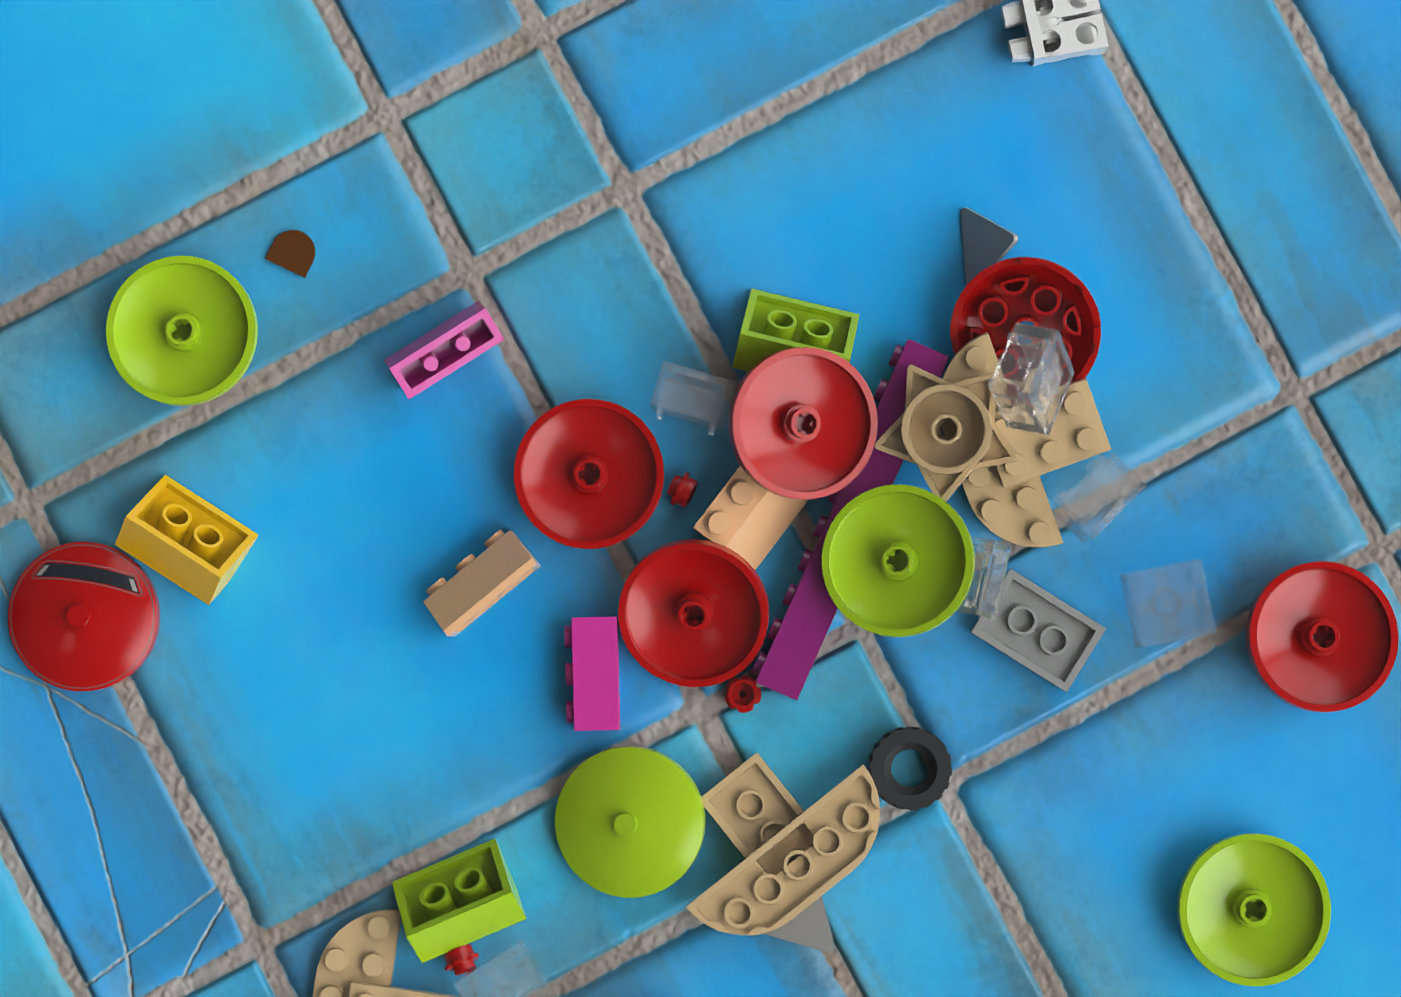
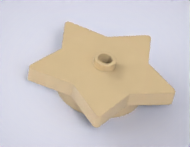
M909 365L907 369L905 412L875 443V448L916 464L931 492L946 502L972 470L1016 462L1018 460L1017 454L994 420L1000 379L999 374L992 372L950 383L914 365ZM947 423H952L956 427V434L951 438L945 437L942 433V428Z

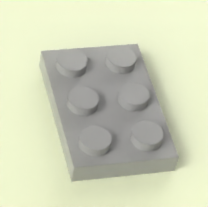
M1009 569L970 633L1062 691L1067 692L1106 628L1017 572Z

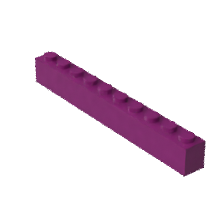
M910 339L905 342L904 347L896 345L888 365L894 367L889 381L881 379L873 397L879 401L876 408L878 419L876 442L905 412L908 366L914 365L940 378L949 356ZM874 446L873 452L860 474L843 489L829 496L828 501L834 505L828 517L821 515L812 534L818 537V541L813 551L805 550L797 568L803 572L798 586L793 583L790 584L782 604L788 606L782 620L777 617L775 618L767 635V638L773 640L767 654L760 651L752 669V672L758 675L755 680L756 683L794 700H798L838 609L828 593L822 572V550L828 529L837 514L855 497L873 488L893 485L903 459L880 451Z

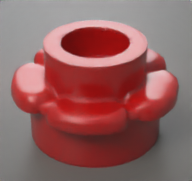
M686 472L683 477L676 475L667 491V495L672 497L670 502L672 506L678 504L686 508L690 503L699 481L689 477V472Z
M742 676L738 679L735 677L726 685L727 694H725V701L730 708H736L738 712L746 713L753 710L754 705L760 702L761 689L756 686L753 678ZM741 690H744L746 692V696L744 698H741L739 696V692Z
M471 944L458 947L443 956L447 965L444 967V970L453 971L455 976L467 973L476 968L474 961L478 959L479 953H474Z

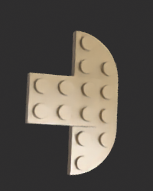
M988 332L983 333L966 343L953 356L942 379L955 383L992 372L999 374L1000 379L994 420L1017 454L1018 460L1012 463L972 470L962 482L965 494L979 520L998 537L1025 547H1049L1062 544L1063 540L1040 475L1111 450L1087 379L1082 378L1013 403ZM947 423L943 426L942 430L945 437L951 438L956 434L954 424Z
M758 752L701 797L704 807L745 859L689 903L686 908L701 922L717 931L735 935H759L776 930L791 921L851 873L870 851L877 835L880 820V803L877 789L864 764L805 811Z
M382 909L364 914L339 930L321 955L313 990V997L464 996L392 986L401 924L399 909Z

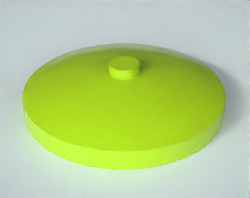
M193 256L161 258L135 271L121 285L114 296L106 321L108 351L121 377L142 395L154 401L173 406L202 404L230 390L247 371L253 359L258 339L256 312L244 287L234 276L219 265Z
M910 485L881 486L855 497L834 518L826 534L822 550L823 578L828 593L838 609L857 626L869 632L890 637L919 635L938 627L948 620L967 596L975 568L972 539L960 515L939 496L925 489Z
M615 747L587 759L567 779L556 806V837L566 862L574 873L589 886L616 897H644L660 892L674 884L694 863L705 835L704 804L693 779L672 758L646 747Z
M1243 833L1232 835L1213 843L1203 850L1191 863L1180 885L1177 899V917L1181 934L1188 949L1205 968L1229 982L1259 987L1288 980L1304 970L1314 960L1321 950L1329 931L1331 902L1326 882L1320 870L1302 850L1283 839L1271 835Z

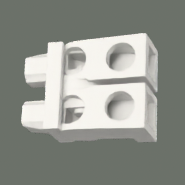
M1019 0L1002 6L1000 11L1004 28L1023 25L1026 37L1008 41L1011 62L1031 61L1032 66L1083 55L1105 54L1109 45L1102 13L1099 14L1101 9L1099 0Z

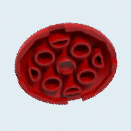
M1015 257L988 266L966 285L953 309L950 338L955 355L970 340L988 332L1012 401L1016 403L1085 378L1093 367L1098 355L1101 342V321L1092 294L1086 285L1070 270L1058 263L1043 258ZM1023 321L1032 322L1037 334L1031 339H1022L1016 333V325Z

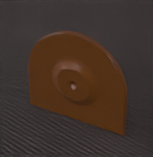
M288 230L276 237L265 259L306 278L315 259V245L312 239L304 232Z

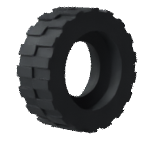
M899 727L884 734L873 746V751L868 759V772L874 781L878 795L885 802L896 808L912 811L932 805L931 803L943 796L942 793L948 788L950 784L949 779L952 776L951 757L946 750V746L937 736L917 727ZM908 749L920 752L928 762V774L925 780L913 787L899 784L891 772L894 757L901 751Z

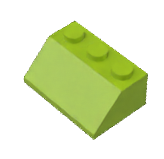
M751 288L732 368L748 372L756 363L772 353L800 347L823 349L842 357L850 363L860 314Z
M496 839L487 841L392 882L406 937L422 963L527 919L518 890Z

